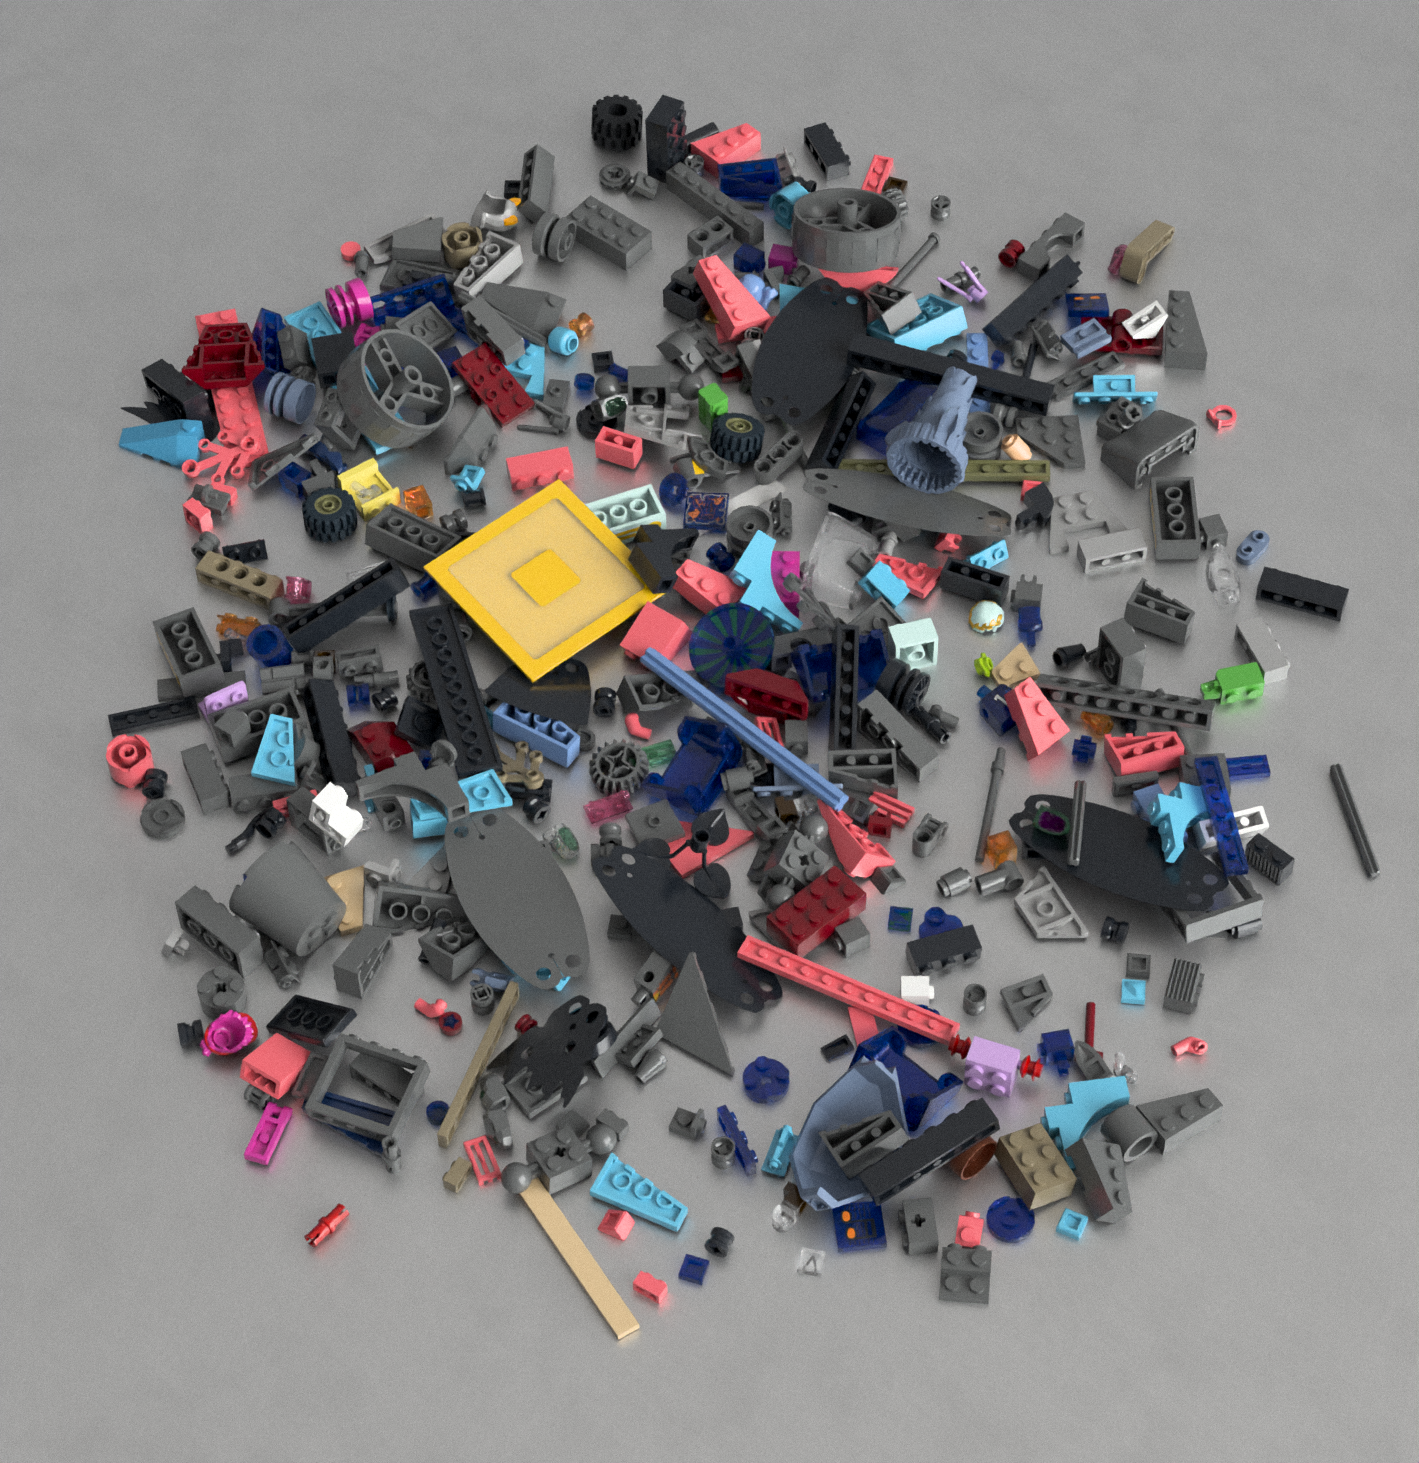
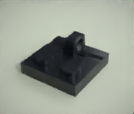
M408 696L404 700L394 734L429 752L432 744L440 739L443 730L438 710Z

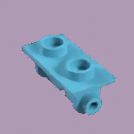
M1005 539L992 542L991 545L985 547L982 551L966 556L964 561L987 569L1009 558Z
M784 1125L783 1128L776 1129L761 1171L782 1177L785 1176L790 1163L789 1155L798 1138V1135L793 1134L792 1127Z

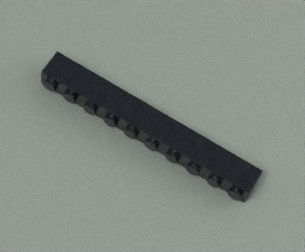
M854 333L847 352L846 364L935 388H938L947 368L954 366L956 369H962L972 376L976 375L977 383L971 397L996 404H1004L1007 407H1016L1019 410L1045 417L1053 399L1055 388L1053 384L867 335Z

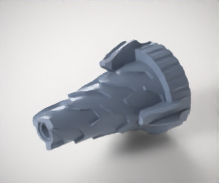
M954 366L947 368L937 390L932 396L930 395L927 398L922 409H919L913 421L910 423L908 421L902 422L886 435L884 441L887 444L888 467L892 470L893 475L899 481L906 484V486L928 494H941L952 491L959 483L964 481L965 470L968 465L967 450L963 446V440L967 433L964 429L973 401L971 395L977 383L976 375L972 376L962 369H956Z

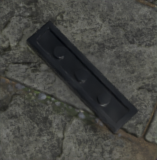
M195 696L108 715L112 737L200 718Z

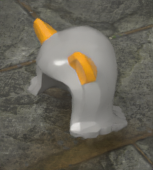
M486 190L475 208L470 226L474 228L477 226L480 230L485 228L497 232H505L512 229L518 223L516 207L521 203V199H505L499 196H492Z

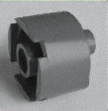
M219 965L205 973L197 983V992L202 1011L210 1019L215 1020L220 1014H225L229 1010L236 1011L237 1013L244 1011L247 994L244 981L235 970Z

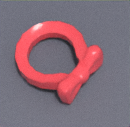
M1219 405L1213 408V410L1208 409L1206 412V417L1214 423L1217 429H1220L1221 426L1232 425L1237 417L1236 411L1227 405ZM1220 410H1226L1231 413L1232 418L1220 420L1215 415Z

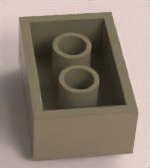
M1041 1123L999 1137L994 1155L1029 1210L1071 1196L1077 1178Z

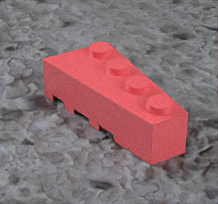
M714 255L698 260L693 275L728 340L744 336L745 331L750 327H759L763 330L770 315L718 256Z

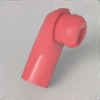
M636 713L627 714L625 725L629 734L649 740L652 730L640 725L639 716Z

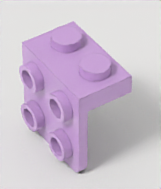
M239 681L206 696L202 702L198 703L199 710L209 724L207 714L249 701L246 685L243 681Z

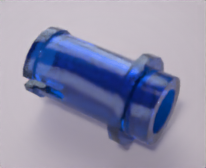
M616 363L611 364L608 374L615 376L623 382H628V369Z

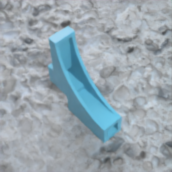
M758 530L729 575V578L736 585L746 588L736 605V609L740 614L741 607H746V618H748L750 610L755 609L756 615L763 614L765 622L769 621V623L777 626L784 634L798 632L803 622L785 607L772 581L770 566L776 540Z
M1182 782L1177 784L1169 796L1158 793L1147 807V814L1149 815L1151 825L1159 827L1158 831L1161 835L1165 861L1174 863L1184 850L1183 838L1186 829L1196 825L1199 821L1226 815L1231 811L1228 793Z
M1125 1076L1068 1083L1067 1093H1064L1065 1105L1044 1108V1117H1040V1123L1051 1140L1054 1139L1055 1146L1073 1173L1076 1170V1166L1072 1157H1067L1065 1149L1083 1138L1087 1131L1100 1119L1109 1115L1115 1109L1129 1104L1130 1095Z

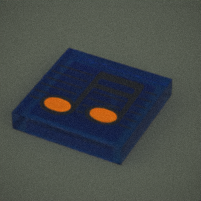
M1106 293L1065 294L1068 317H1109Z
M873 1201L844 1204L832 1209L838 1252L887 1247L881 1205L876 1206Z

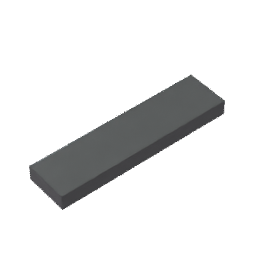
M1112 351L1046 383L1055 385L1053 399L1058 401L1093 384V375H1112L1123 370L1125 363Z
M245 670L223 673L225 683L186 697L183 696L175 678L158 679V701L178 700L195 696V698L206 697L239 681H243L246 685Z

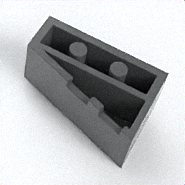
M878 281L863 292L873 314L890 335L907 323L914 321L916 316L922 313L911 291Z
M481 295L461 308L468 337L479 346L486 343L505 366L510 365L526 353L524 348L525 342L522 336L517 334Z
M1142 577L1126 603L1125 621L1134 627L1184 644L1192 631L1196 612L1175 598L1169 599L1163 595V590L1160 588L1154 589L1147 584L1148 580Z
M896 748L828 751V780L832 784H843V787L870 794L879 792L897 799Z
M367 923L332 965L338 991L360 999L364 997L393 946L391 932Z
M891 1110L863 1118L861 1122L855 1124L840 1125V1128L829 1132L825 1130L818 1132L849 1180L861 1173L865 1167L876 1163L887 1153L896 1150L909 1140Z
M1081 1138L1065 1149L1067 1157L1071 1156L1076 1166V1170H1074L1076 1177L1081 1178L1086 1189L1083 1193L1095 1220L1116 1223L1133 1212L1120 1145Z

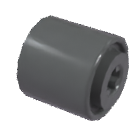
M1132 1104L1123 1105L1112 1111L1106 1117L1100 1129L1101 1134L1109 1143L1121 1146L1122 1157L1125 1162L1134 1161L1144 1155L1158 1138V1133Z

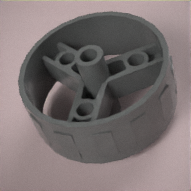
M830 188L808 193L795 202L791 227L792 251L805 264L826 271L857 273L885 267L898 256L901 237V211L899 206L888 197L862 189Z
M398 329L379 331L352 350L339 367L337 390L345 413L361 433L382 446L390 448L413 446L440 427L452 411L454 389L445 364L427 343L409 332ZM365 364L379 388L374 393L367 380ZM400 406L426 413V421L424 425H414L397 418L395 415Z

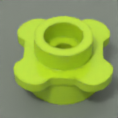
M983 652L980 654V658L974 660V666L980 676L990 677L993 663Z

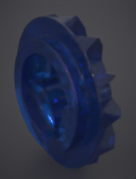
M671 473L662 480L659 487V496L665 505L675 507L678 504H682V500L687 498L686 492L689 490L687 487L688 480L683 477L684 475ZM674 486L678 487L676 489V494L672 493L674 491Z

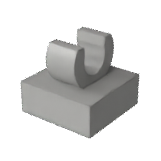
M178 926L174 928L163 946L162 954L169 957L173 950L181 956L185 954L190 943L181 938L184 932L183 929Z

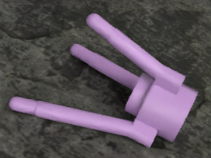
M960 261V265L973 282L967 289L969 294L941 277H937L939 282L962 295L969 302L974 300L978 303L988 293L963 261Z

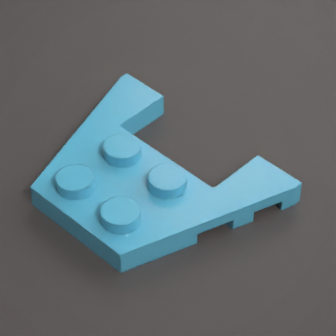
M525 342L524 348L526 353L505 367L513 377L530 380L525 389L530 398L543 400L545 348Z

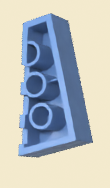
M505 702L493 712L494 732L516 743L525 741L528 743L530 750L541 751L544 757L566 768L579 755L580 736L562 721L537 715Z

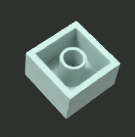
M931 618L918 619L913 622L888 627L887 654L890 661L898 658L910 664L911 670L937 665L938 635Z

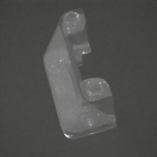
M827 511L805 565L803 588L805 586L809 587L818 602L823 601L828 605L853 610L855 603H859L862 595V590H859L858 585L861 577L846 562L860 547L870 557H873L874 554L877 555L880 548V542H877V537L838 514Z

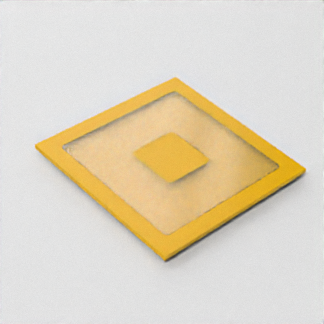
M560 479L423 567L435 582L532 683L643 609L647 601L652 603L665 594H653L628 560L631 551Z

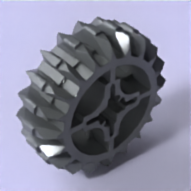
M624 738L620 743H617L614 739L613 744L610 745L605 741V747L598 746V753H592L593 760H589V774L592 782L599 791L604 790L606 795L611 791L614 797L619 792L623 796H625L626 791L633 794V788L640 789L641 782H646V775H649V760L647 759L646 752L641 749L639 744L635 746L632 740L626 744ZM630 759L636 762L635 767H632L629 763ZM603 768H606L609 772L608 776L602 773Z

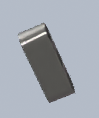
M791 431L785 434L754 463L756 481L759 484L768 485L772 483L804 453L803 438L799 432Z

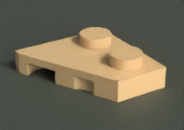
M1019 643L991 671V678L1000 693L1014 688L1029 677L1033 681L1037 680L1040 675V671L1023 643Z

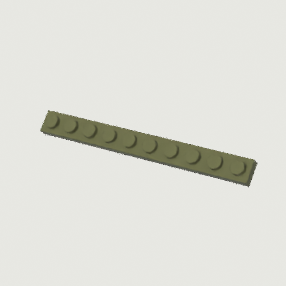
M842 459L838 469L864 471L894 476L892 470L888 467L887 459ZM968 460L964 481L1023 482V480L1050 482V460Z

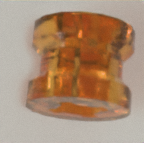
M584 312L580 313L577 319H572L569 322L570 329L576 332L578 338L584 337L587 331L590 332L595 328L591 317Z

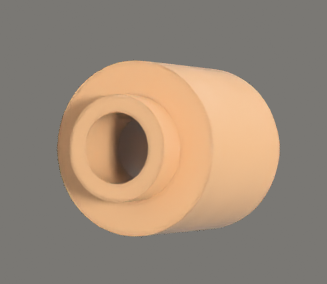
M1009 434L1002 440L1001 449L1011 460H1029L1031 458L1030 448L1017 434Z

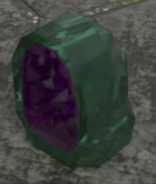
M1045 804L1040 805L1032 823V826L1056 836L1068 834L1071 828L1069 819L1064 813Z

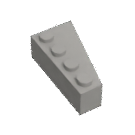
M489 231L485 242H481L477 254L470 258L469 266L463 269L453 284L456 300L461 291L476 298L482 294L487 282L501 284L523 263L520 244Z

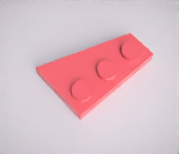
M879 554L875 559L876 562L874 564L879 560L887 564L891 568V572L906 583L907 588L910 590L909 593L921 599H924L941 579L943 567L938 566V569L927 567L926 563L919 562L916 565L907 563L905 559Z

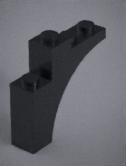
M658 524L640 525L633 539L635 546L628 560L653 594L671 592L679 577L674 570L671 556L680 551L692 550L700 533L696 528L662 530Z

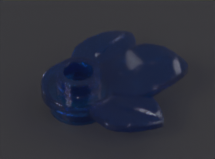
M931 907L926 911L924 922L919 926V938L961 928L963 924L957 916L946 914L942 908Z

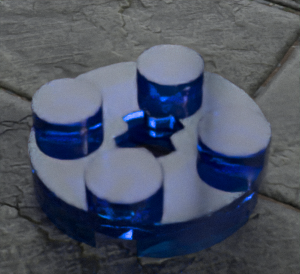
M765 1056L758 1057L743 1072V1087L746 1095L751 1100L761 1104H767V1101L775 1100L777 1102L787 1094L790 1087L789 1070L775 1059ZM762 1078H770L771 1083L766 1082L762 1084Z

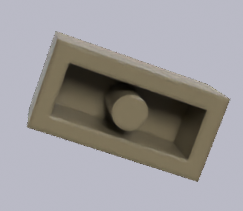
M461 1157L453 1161L450 1170L443 1175L444 1187L457 1194L473 1171L472 1163Z

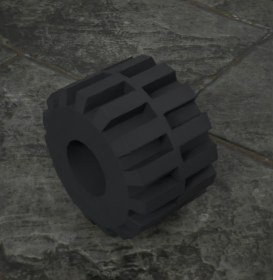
M613 95V97L605 96L603 100H597L596 105L592 107V139L597 141V145L600 147L605 146L607 150L615 149V151H621L623 148L628 150L631 146H636L642 137L643 111L641 105L637 104L635 99L630 100L625 95L623 97L619 95Z

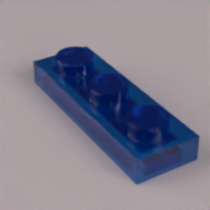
M726 1104L718 1107L717 1121L725 1136L733 1140L735 1155L746 1176L749 1177L756 1174L757 1155L753 1149L749 1150L747 1146L748 1139L743 1130L739 1131L737 1127L738 1121L734 1112H729Z

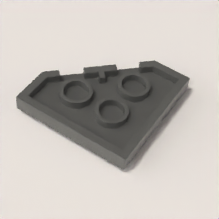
M1078 415L1015 418L1016 434L1024 442L1033 446L1036 452L1046 458L1050 457L1057 461V465L1063 469L1085 468Z

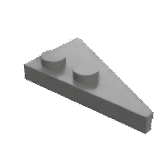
M462 832L454 834L458 838H463ZM445 844L412 877L407 885L448 892L451 875Z

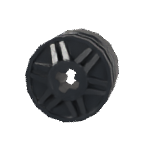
M894 658L882 671L875 690L877 689L891 705L894 703V708L897 711L902 710L903 714L910 716L924 700L931 677L929 674L921 672L918 668L911 670L910 664Z

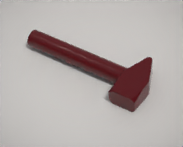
M1087 1002L1084 1042L1094 1048L1096 1004L1094 1002ZM1097 1051L1103 1058V1052Z

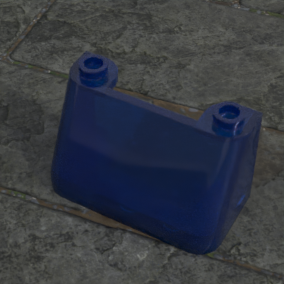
M912 380L898 382L894 390L867 416L860 419L856 428V439L887 457V444L884 441L886 435L902 422H912L918 410L922 409L927 398L933 395L939 385Z
M882 629L871 630L870 634L859 635L858 691L876 687L882 671L890 662ZM832 643L818 646L813 644L810 647L809 644L799 645L790 653L793 666L808 700H813L814 703L826 701V697H830Z
M685 716L677 728V735L682 745L663 775L661 776L655 772L649 773L642 786L648 794L660 800L667 799L669 804L692 815L700 816L709 811L723 788L720 773H724L727 769L735 768L742 757V747L728 724Z
M891 1026L858 1045L848 1070L863 1056L869 1061H880L884 1064L885 1068L896 1066L908 1131L914 1132L923 1127L958 1094L964 1081L951 1072L942 1074L939 1080L934 1078L904 1054L907 1048V1040L902 1032Z

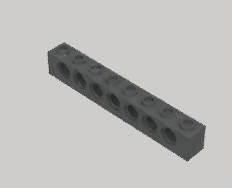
M1041 673L1036 681V685L1049 703L1056 707L1210 731L1214 721L1216 701Z

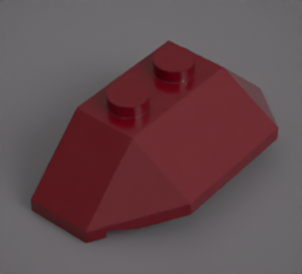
M758 668L729 673L725 676V694L728 697H732L748 713L760 717H775L777 722L785 724V720L805 721L807 719L808 699L797 681Z
M364 721L348 729L349 739L365 763L373 765L375 774L384 769L394 767L395 758L414 752L407 740L394 734L395 722Z

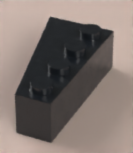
M160 359L141 370L146 387L161 402L164 401L171 413L175 412L177 414L178 420L202 421L203 430L214 425L207 402L208 395L203 388H199L193 380L186 378L182 372L177 371L172 364H168L163 359Z

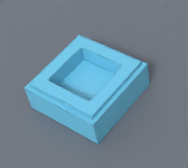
M1065 1208L1056 1227V1232L1079 1240L1088 1222V1217Z

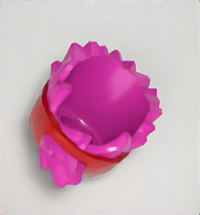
M229 1010L225 1014H220L215 1021L208 1025L204 1038L200 1042L199 1046L202 1048V1055L208 1057L211 1053L219 1056H227L252 1044L258 1037L256 1023L246 1013H237L236 1011Z

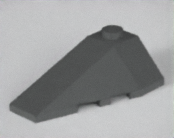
M487 282L481 294L491 307L545 336L547 339L551 331L557 327L567 300L545 291Z
M696 670L684 671L705 688L709 689L708 681L703 679L704 673H698ZM655 673L625 675L616 692L623 709L630 711L659 710L687 698Z
M377 880L372 926L396 934L406 930L422 929L431 926L434 918L442 919L446 924L467 920V915L457 894Z

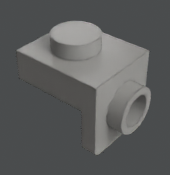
M397 858L393 859L389 867L369 860L364 866L366 880L374 885H377V880L387 882L398 881L402 874L399 859Z

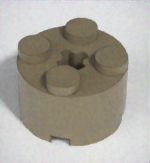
M459 222L450 225L447 231L443 232L444 259L451 265L452 269L459 270L469 266L470 258L477 254L479 251L478 247L483 242L481 230L477 226L475 228L469 226V223Z

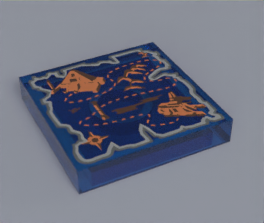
M687 492L683 529L696 528L697 530L726 531L729 493Z

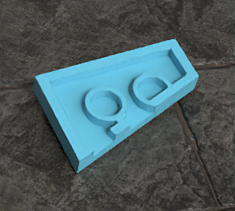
M270 714L251 771L253 777L295 786L292 718Z

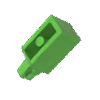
M1257 662L1218 669L1215 680L1200 685V693L1204 700L1219 699L1220 704L1234 703L1238 700L1254 699L1263 696L1265 681Z

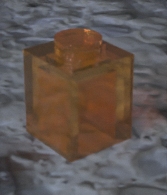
M423 484L403 491L404 504L408 512L423 519L433 516L432 501Z
M1009 830L987 837L986 853L995 870L1005 861L1012 860L1016 863L1017 846Z

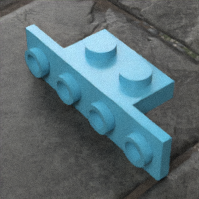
M1093 375V392H1074L1072 402H1077L1080 405H1086L1090 402L1110 404L1111 401H1117L1123 396L1130 401L1151 404L1153 401H1156L1158 395L1157 392H1135V375Z

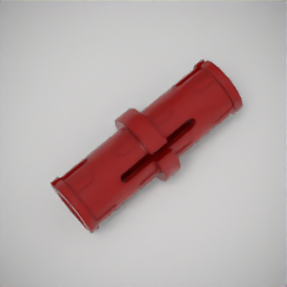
M338 1203L326 1217L323 1216L318 1220V1224L304 1236L306 1242L309 1239L311 1240L308 1243L310 1246L315 1248L328 1234H332L336 1230L335 1227L349 1215L347 1209L344 1212L342 1211L345 1206Z

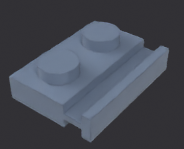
M1093 318L1060 335V340L1079 359L1110 343L1112 336L1108 335L1101 324Z

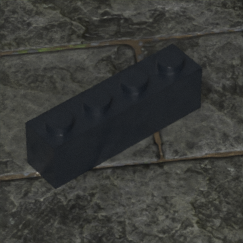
M1264 566L1257 587L1256 599L1340 622L1347 603L1349 589Z

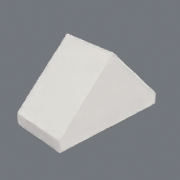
M1156 300L1122 322V324L1133 339L1155 338L1167 319L1168 314Z

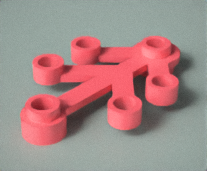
M223 430L218 433L217 438L222 445L231 443L236 445V447L229 449L211 443L208 439H201L198 445L201 452H213L217 455L198 463L192 459L186 460L182 464V471L186 477L195 478L199 475L200 471L220 463L216 473L212 475L211 481L215 482L217 478H221L216 483L224 485V475L233 458L240 455L236 465L232 466L230 471L235 479H241L245 474L243 468L249 456L256 454L260 450V441L252 435L240 438ZM223 436H228L225 440H222ZM204 444H208L206 448H202ZM236 470H241L240 473L234 474Z

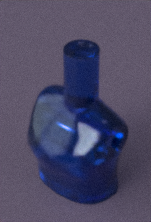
M1027 606L1018 608V631L1026 633L1028 647L1036 646L1035 633L1043 630L1040 607Z

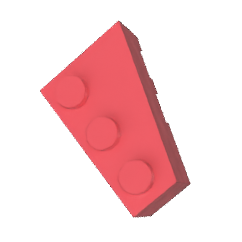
M745 123L692 142L691 155L697 154L702 156L704 159V169L717 179H721L761 150V133Z
M1031 677L1025 679L1004 695L1013 722L1016 721L1019 729V738L1024 743L1028 761L1040 755L1070 731Z

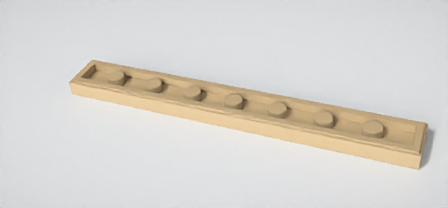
M539 1178L533 1179L529 1188L522 1193H518V1195L618 1340L637 1330L639 1323Z

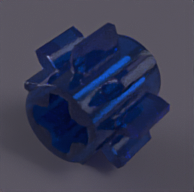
M1082 735L1080 740L1075 739L1072 755L1077 756L1076 762L1087 764L1088 759L1094 760L1097 743L1092 742V737Z

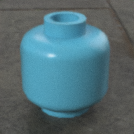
M565 327L554 328L548 336L550 350L564 356L572 354L579 344L576 332Z

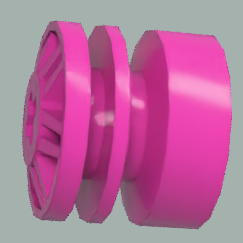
M360 278L345 282V291L340 285H335L334 289L332 287L325 289L329 313L339 329L345 328L346 323L349 326L353 325V315L359 322L373 318L372 302Z

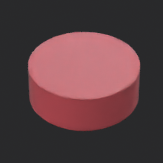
M349 241L341 246V256L348 261H353L356 252L361 251V247L357 242Z

